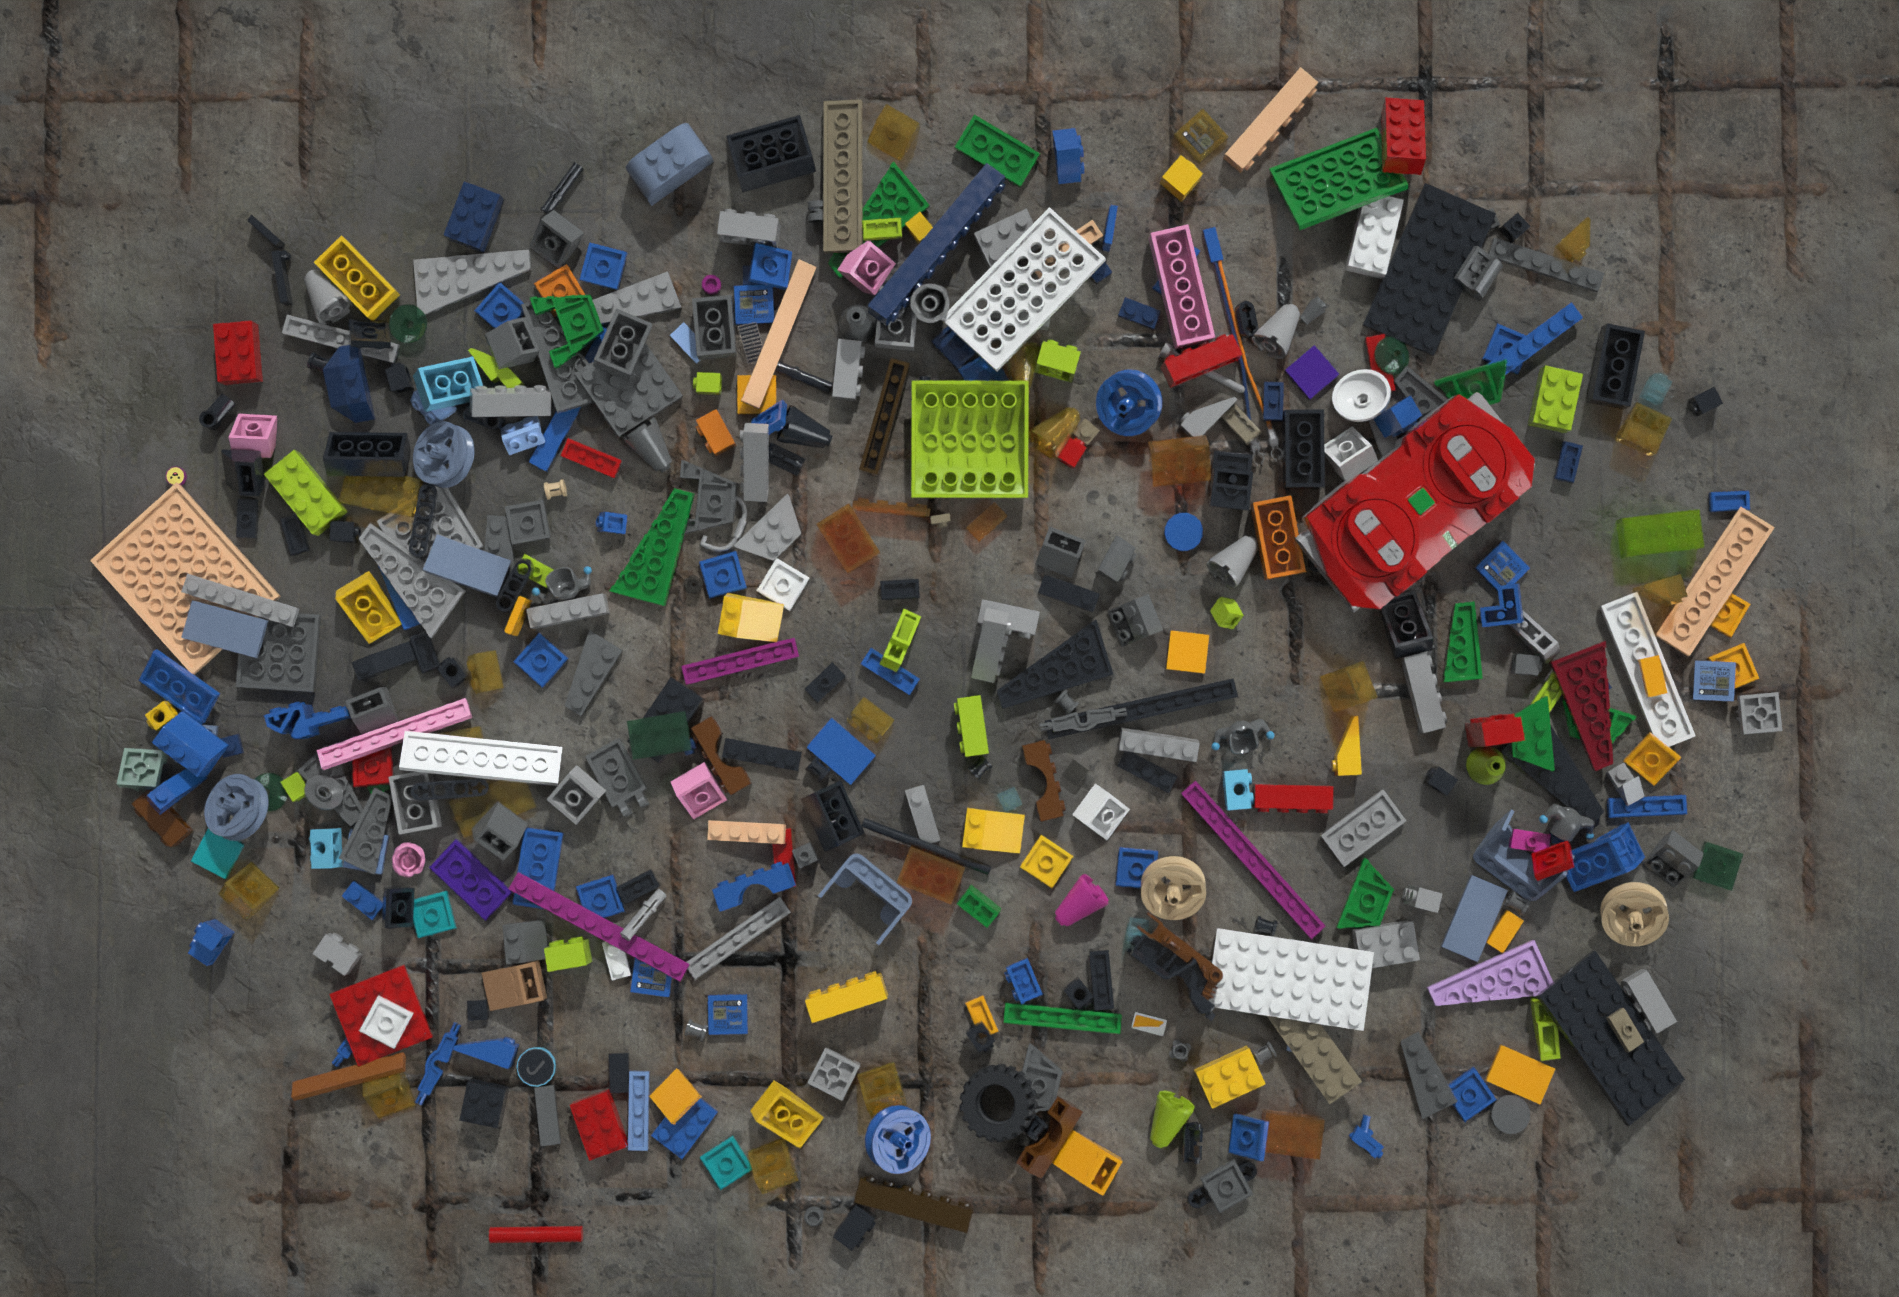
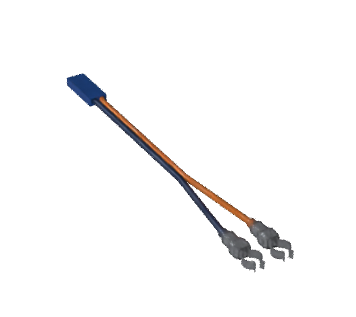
M1213 227L1203 230V235L1210 262L1215 266L1231 332L1243 354L1239 359L1242 382L1245 388L1247 417L1251 420L1245 370L1262 413L1263 402L1248 367L1222 266L1223 255L1216 228ZM1266 421L1268 445L1273 450L1277 446V449L1281 451L1283 456V451L1278 448L1279 438L1276 435L1275 429L1270 421ZM1255 438L1249 444L1250 451L1254 455L1258 451V454L1262 455L1264 461V455L1259 452L1261 450L1260 442Z

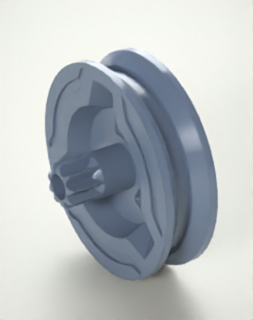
M446 421L430 425L422 432L414 448L413 465L416 474L422 481L440 488L455 486L465 478L472 466L474 443L468 431L460 426ZM450 440H452L451 446L449 448L447 444ZM446 463L449 464V468H448V469H446V467H445V464H446Z
M233 774L225 777L215 785L207 798L204 816L208 828L214 834L231 841H240L248 838L258 830L266 817L268 810L267 791L260 782L248 776ZM230 815H232V820L230 823H227Z

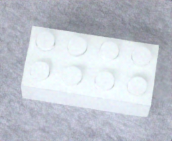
M1389 196L1359 208L1345 270L1380 279L1386 275L1404 200Z

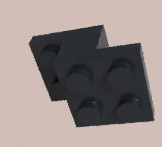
M1214 450L1209 490H1211L1210 507L1249 511L1253 471H1251L1253 455Z

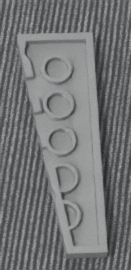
M668 272L593 300L602 325L611 322L616 308L636 317L682 308Z

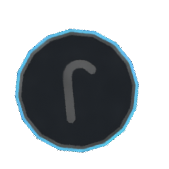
M543 1047L527 1049L517 1061L518 1076L529 1086L538 1087L545 1085L553 1078L556 1072L555 1057Z

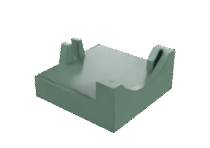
M124 748L117 786L133 788L137 792H139V789L145 792V789L154 790L159 786L163 764L167 763L168 756L162 750Z

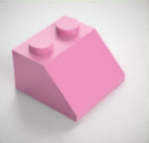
M867 241L847 254L837 271L862 292L876 295L896 263L871 241Z
M238 414L229 435L231 450L261 451V458H271L276 446L277 416Z
M705 763L698 765L671 781L676 796L693 819L727 800Z

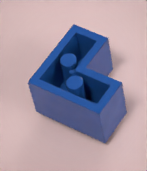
M1075 128L1053 130V148L1058 184L1082 182L1081 174L1085 172L1084 163L1080 161V157H1084L1081 136L1076 134Z
M1409 396L1388 408L1373 420L1384 438L1390 435L1394 438L1417 424V419L1422 414L1412 397Z
M1519 583L1497 586L1500 605L1480 608L1482 627L1523 623Z
M216 919L201 922L194 931L196 934L189 945L191 949L188 954L206 966L212 965L235 932Z

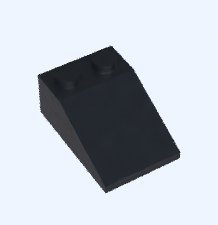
M1415 590L1394 597L1380 609L1394 659L1432 650L1433 636Z

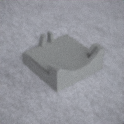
M1778 692L1737 696L1738 710L1736 713H1738L1739 717H1736V719L1740 721L1741 734L1782 731Z
M825 1047L808 1084L842 1101L861 1063L855 1060L852 1061Z

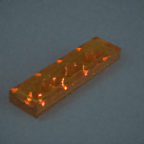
M858 498L857 501H853L852 509L855 511L930 518V509H927V505L922 504L908 507V503L903 502L889 505L888 501L884 500L870 503L869 499Z

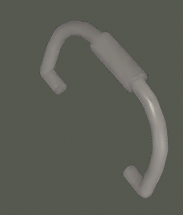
M736 496V501L742 508V518L738 522L732 542L726 546L717 547L705 543L707 536L703 535L700 546L712 551L722 552L732 548L738 539L741 538L747 523V509L740 497Z

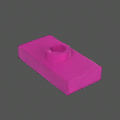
M1512 828L1513 832L1510 837L1509 848L1537 852L1549 847L1550 834Z

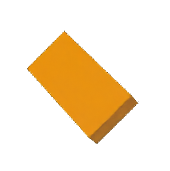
M1659 655L1638 659L1646 697L1666 694L1667 688Z
M1506 910L1489 935L1486 943L1504 953L1524 920Z
M983 995L965 1002L974 1025L982 1020L991 1034L999 1032ZM979 1033L980 1039L987 1037L986 1034Z

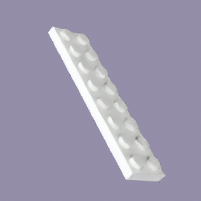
M1638 592L1599 606L1649 731L1668 747L1695 737ZM1659 655L1667 693L1646 697L1638 659Z
M405 731L399 769L558 786L562 747Z

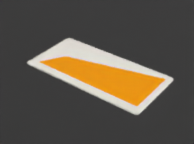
M1135 1012L1131 1028L1163 1036L1167 1020Z

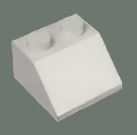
M1353 426L1324 444L1326 458L1344 481L1351 476L1360 474L1378 461L1372 445Z
M1094 784L1073 813V816L1108 840L1130 809L1100 786Z

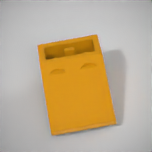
M1073 1129L1052 1161L1058 1168L1102 1196L1105 1194L1123 1162L1121 1157Z

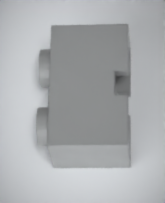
M328 933L323 937L313 955L324 962L328 960L334 963L332 967L344 976L350 974L362 956L358 952L359 948L351 943L348 945L343 942V937L337 933Z

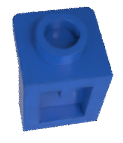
M610 512L599 513V516L596 518L598 532L626 534L627 515Z

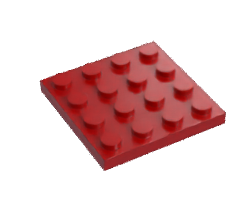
M405 964L329 994L358 1067L433 1037ZM378 995L414 1013L395 1049L359 1031Z

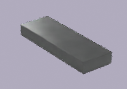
M555 1085L534 1087L540 1145L561 1144Z

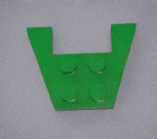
M591 295L530 297L536 315L554 309L557 312L568 344L549 351L556 369L604 333Z

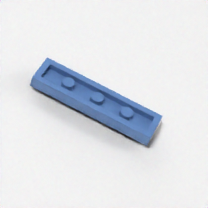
M650 1071L629 1072L628 1150L648 1151Z

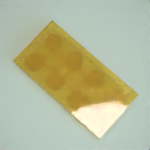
M345 476L339 502L414 518L419 490L423 485V481L408 476Z
M499 780L488 785V791L483 796L457 798L449 802L463 837L466 838L473 835L472 828L497 801L516 815L537 807L527 783ZM485 787L478 789V793H481V790L485 789Z

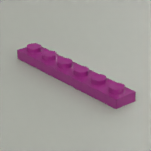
M795 638L681 667L685 683L689 685L799 657Z

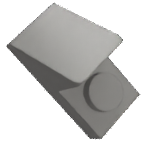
M1625 763L1606 773L1626 806L1644 797L1639 776L1634 778Z

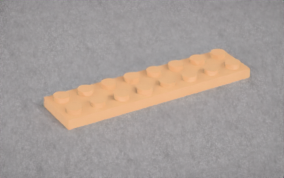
M1740 507L1655 636L1689 657L1775 527Z

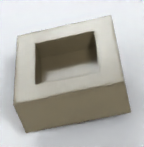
M1085 418L1072 434L1088 446L1100 430Z
M949 513L930 517L932 526L936 525V528L947 527V523H951Z

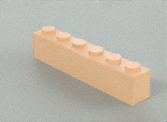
M1300 67L1225 153L1223 159L1240 173L1244 169L1248 171L1254 164L1253 158L1256 155L1261 156L1267 149L1266 143L1269 140L1273 142L1280 134L1278 132L1280 127L1283 126L1285 128L1292 120L1290 116L1293 112L1298 113L1305 105L1303 101L1306 97L1310 99L1317 91L1315 87L1318 81Z

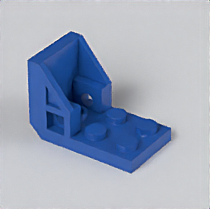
M1629 822L1605 833L1592 843L1573 849L1572 854L1575 856L1573 859L1574 868L1568 870L1566 877L1573 892L1635 869L1644 860L1645 855Z

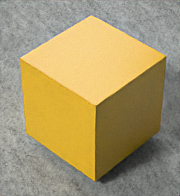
M1180 155L1162 176L1160 184L1182 202L1200 181L1203 173L1192 162Z

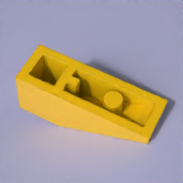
M1351 716L1334 755V760L1331 761L1332 772H1335L1336 776L1362 774L1358 716Z

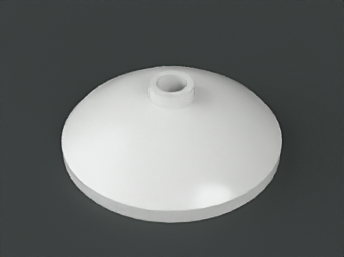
M1367 369L1356 370L1345 375L1336 384L1332 396L1333 405L1337 413L1344 419L1353 422L1368 421L1379 416L1386 409L1390 402L1391 389L1387 379L1382 374Z

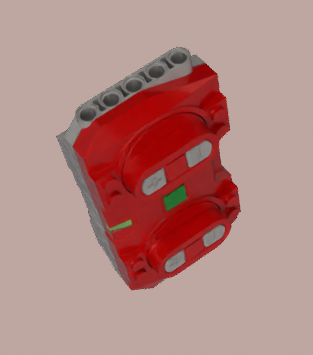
M1476 392L1468 399L1460 394L1452 396L1403 433L1396 440L1395 447L1365 472L1351 476L1316 503L1302 517L1306 529L1295 538V541L1350 611L1355 613L1360 608L1381 609L1394 597L1399 596L1425 575L1431 567L1438 563L1443 556L1459 543L1474 534L1486 523L1492 521L1518 500L1519 496L1531 488L1535 459L1513 430L1502 422L1480 393Z

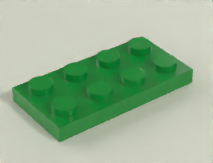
M975 114L954 147L957 151L983 166L988 163L1002 173L1006 180L1021 188L1040 156L1039 152Z

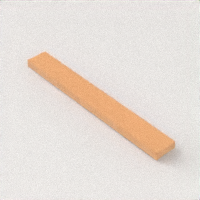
M800 259L797 261L741 402L758 409L760 408L816 270L815 266Z

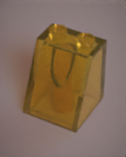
M1364 661L1352 663L1320 676L1333 712L1378 698Z

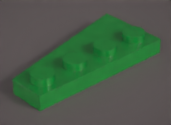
M1475 602L1455 603L1453 606L1443 683L1483 679Z

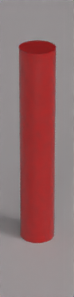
M583 1226L490 1227L489 1242H583Z

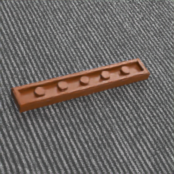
M402 1052L379 1058L359 1067L358 1065H353L293 1081L291 1098L297 1101L405 1072L406 1055Z

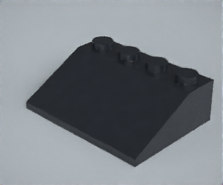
M800 115L726 136L742 193L817 172Z

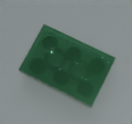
M686 711L627 721L633 760L692 750Z

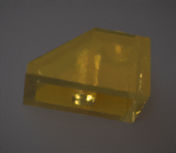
M1589 217L1585 218L1555 246L1569 262H1573L1575 259L1579 262L1587 254L1585 250L1590 247L1591 219Z

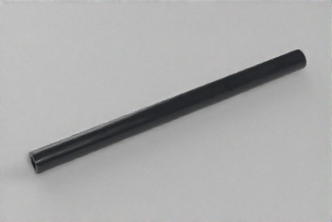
M864 818L861 827L983 874L988 875L990 872V865Z

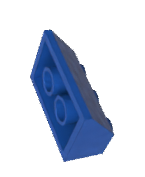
M184 711L180 712L163 726L152 742L197 777H207L229 746Z

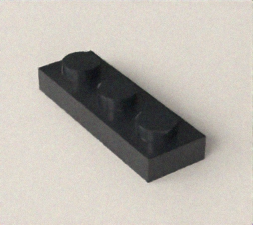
M1124 751L1117 767L1167 793L1170 792L1178 777L1129 751Z
M1109 950L1089 951L1094 1009H1114Z

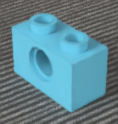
M1247 769L1222 771L1226 810L1251 808V804H1254L1253 792L1249 791V785L1252 784L1251 773H1248ZM1237 784L1243 786V792L1240 795L1234 793V786Z
M341 828L310 830L311 869L343 867V862L339 859L342 853Z

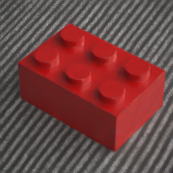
M253 321L213 324L217 381L223 385L263 382L258 324Z
M610 1088L573 1101L570 1104L589 1161L628 1146V1138L612 1093H610Z

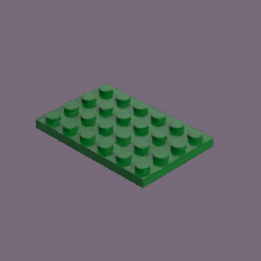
M1377 128L1269 168L1270 175L1299 231L1408 189V183L1402 173L1382 172V136Z

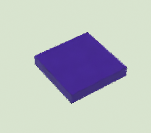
M1315 345L1284 370L1309 400L1339 375Z

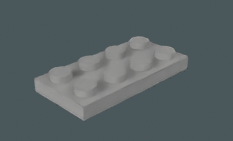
M1382 789L1320 836L1341 865L1345 867L1406 822V819Z

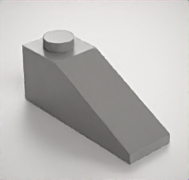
M1232 397L1195 410L1191 414L1187 412L1180 419L1182 423L1179 428L1196 443L1238 399Z
M1523 611V623L1508 625L1536 656H1540V659L1547 664L1561 652L1559 643Z
M920 785L905 790L919 838L929 843L940 841L925 786Z

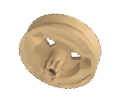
M1178 856L1164 857L1154 861L1145 869L1141 878V898L1143 904L1153 915L1166 920H1180L1192 916L1202 907L1206 898V883L1202 870L1191 860ZM1164 876H1166V883H1164L1161 879ZM1182 885H1191V888L1183 890Z
M1629 882L1618 885L1605 895L1601 903L1600 914L1603 928L1612 940L1622 945L1643 946L1650 944L1660 938L1667 929L1669 914L1665 898L1656 888L1648 884ZM1625 905L1626 910L1623 911L1619 907ZM1651 907L1652 910L1644 913L1642 910L1643 908Z

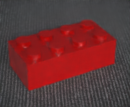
M1385 97L1381 112L1382 172L1421 175L1426 161L1424 100Z
M1498 714L1489 717L1470 719V723H1465L1468 747H1486L1525 740L1521 717H1515L1514 714Z

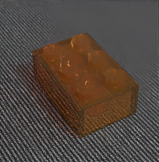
M1206 435L1148 442L1150 478L1153 487L1211 480L1210 446Z
M849 503L816 524L848 575L881 554Z
M911 846L897 884L952 904L965 866Z
M1263 1109L1262 1120L1269 1122L1266 1153L1320 1160L1325 1123L1322 1117Z

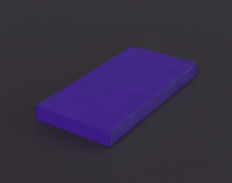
M455 839L429 867L485 921L513 893L458 839Z

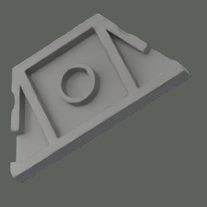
M786 494L734 546L775 561L802 535L790 496Z

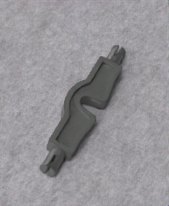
M1113 707L1087 710V721L1085 723L1080 722L1078 713L1075 712L1062 717L1052 718L1051 722L1039 723L1040 727L1048 726L1040 728L1041 732L1053 729V732L1067 729L1085 731L1093 728L1096 724L1114 721L1115 717L1127 716V712L1119 713L1126 711L1125 707L1116 710Z

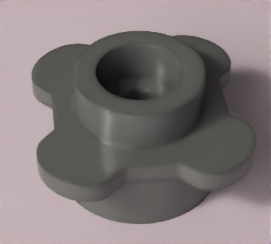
M1174 1040L1169 1056L1180 1059L1182 1062L1187 1061L1191 1045Z

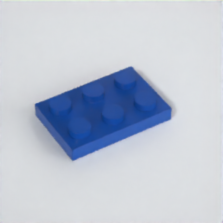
M700 1098L675 1125L665 1116L651 1136L683 1159L718 1111Z

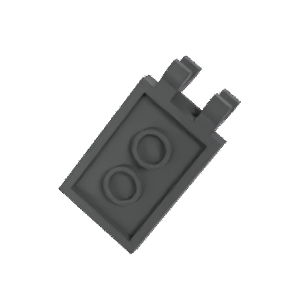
M621 738L585 756L599 784L606 790L605 795L612 808L618 806L623 817L633 814L627 803L637 799L642 808L650 804L643 794L647 787Z

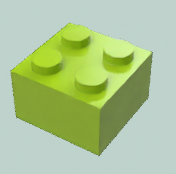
M583 936L571 938L566 943H564V940L552 941L548 947L544 948L548 972L585 966L592 962L589 939L583 940Z

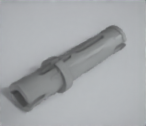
M656 889L648 901L643 902V907L624 930L620 932V935L627 941H630L649 916L657 911L656 908L667 897L666 894L660 889Z

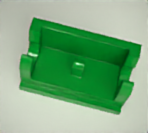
M973 885L968 887L957 902V905L986 928L989 927L1001 910V907Z

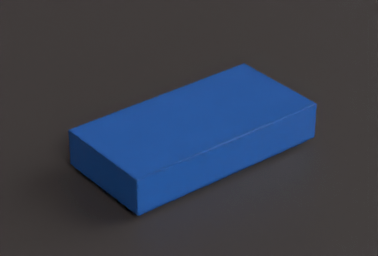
M1749 491L1709 493L1710 512L1738 511L1740 507L1747 511L1750 510Z

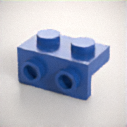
M1028 958L1006 966L1007 972H1004L1008 983H1013L1015 990H1012L1013 996L1016 1001L1020 1000L1021 1005L1028 1000L1043 995Z

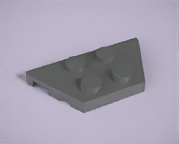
M1029 1043L1022 1072L1026 1074L1024 1077L1027 1080L1030 1079L1033 1083L1031 1085L1032 1090H1036L1035 1100H1037V1107L1035 1112L1048 1111L1056 1100L1063 1071L1033 1044ZM1014 1101V1105H1013V1109H1012L1011 1116L1013 1115V1113H1014V1111H1015V1101Z

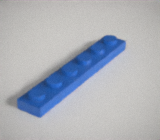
M1571 302L1488 364L1507 359L1506 375L1583 318Z

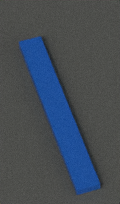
M604 327V333L594 340L585 357L589 364L594 361L607 329ZM581 407L558 414L555 412L543 435L545 443L537 446L529 463L546 472L548 471Z

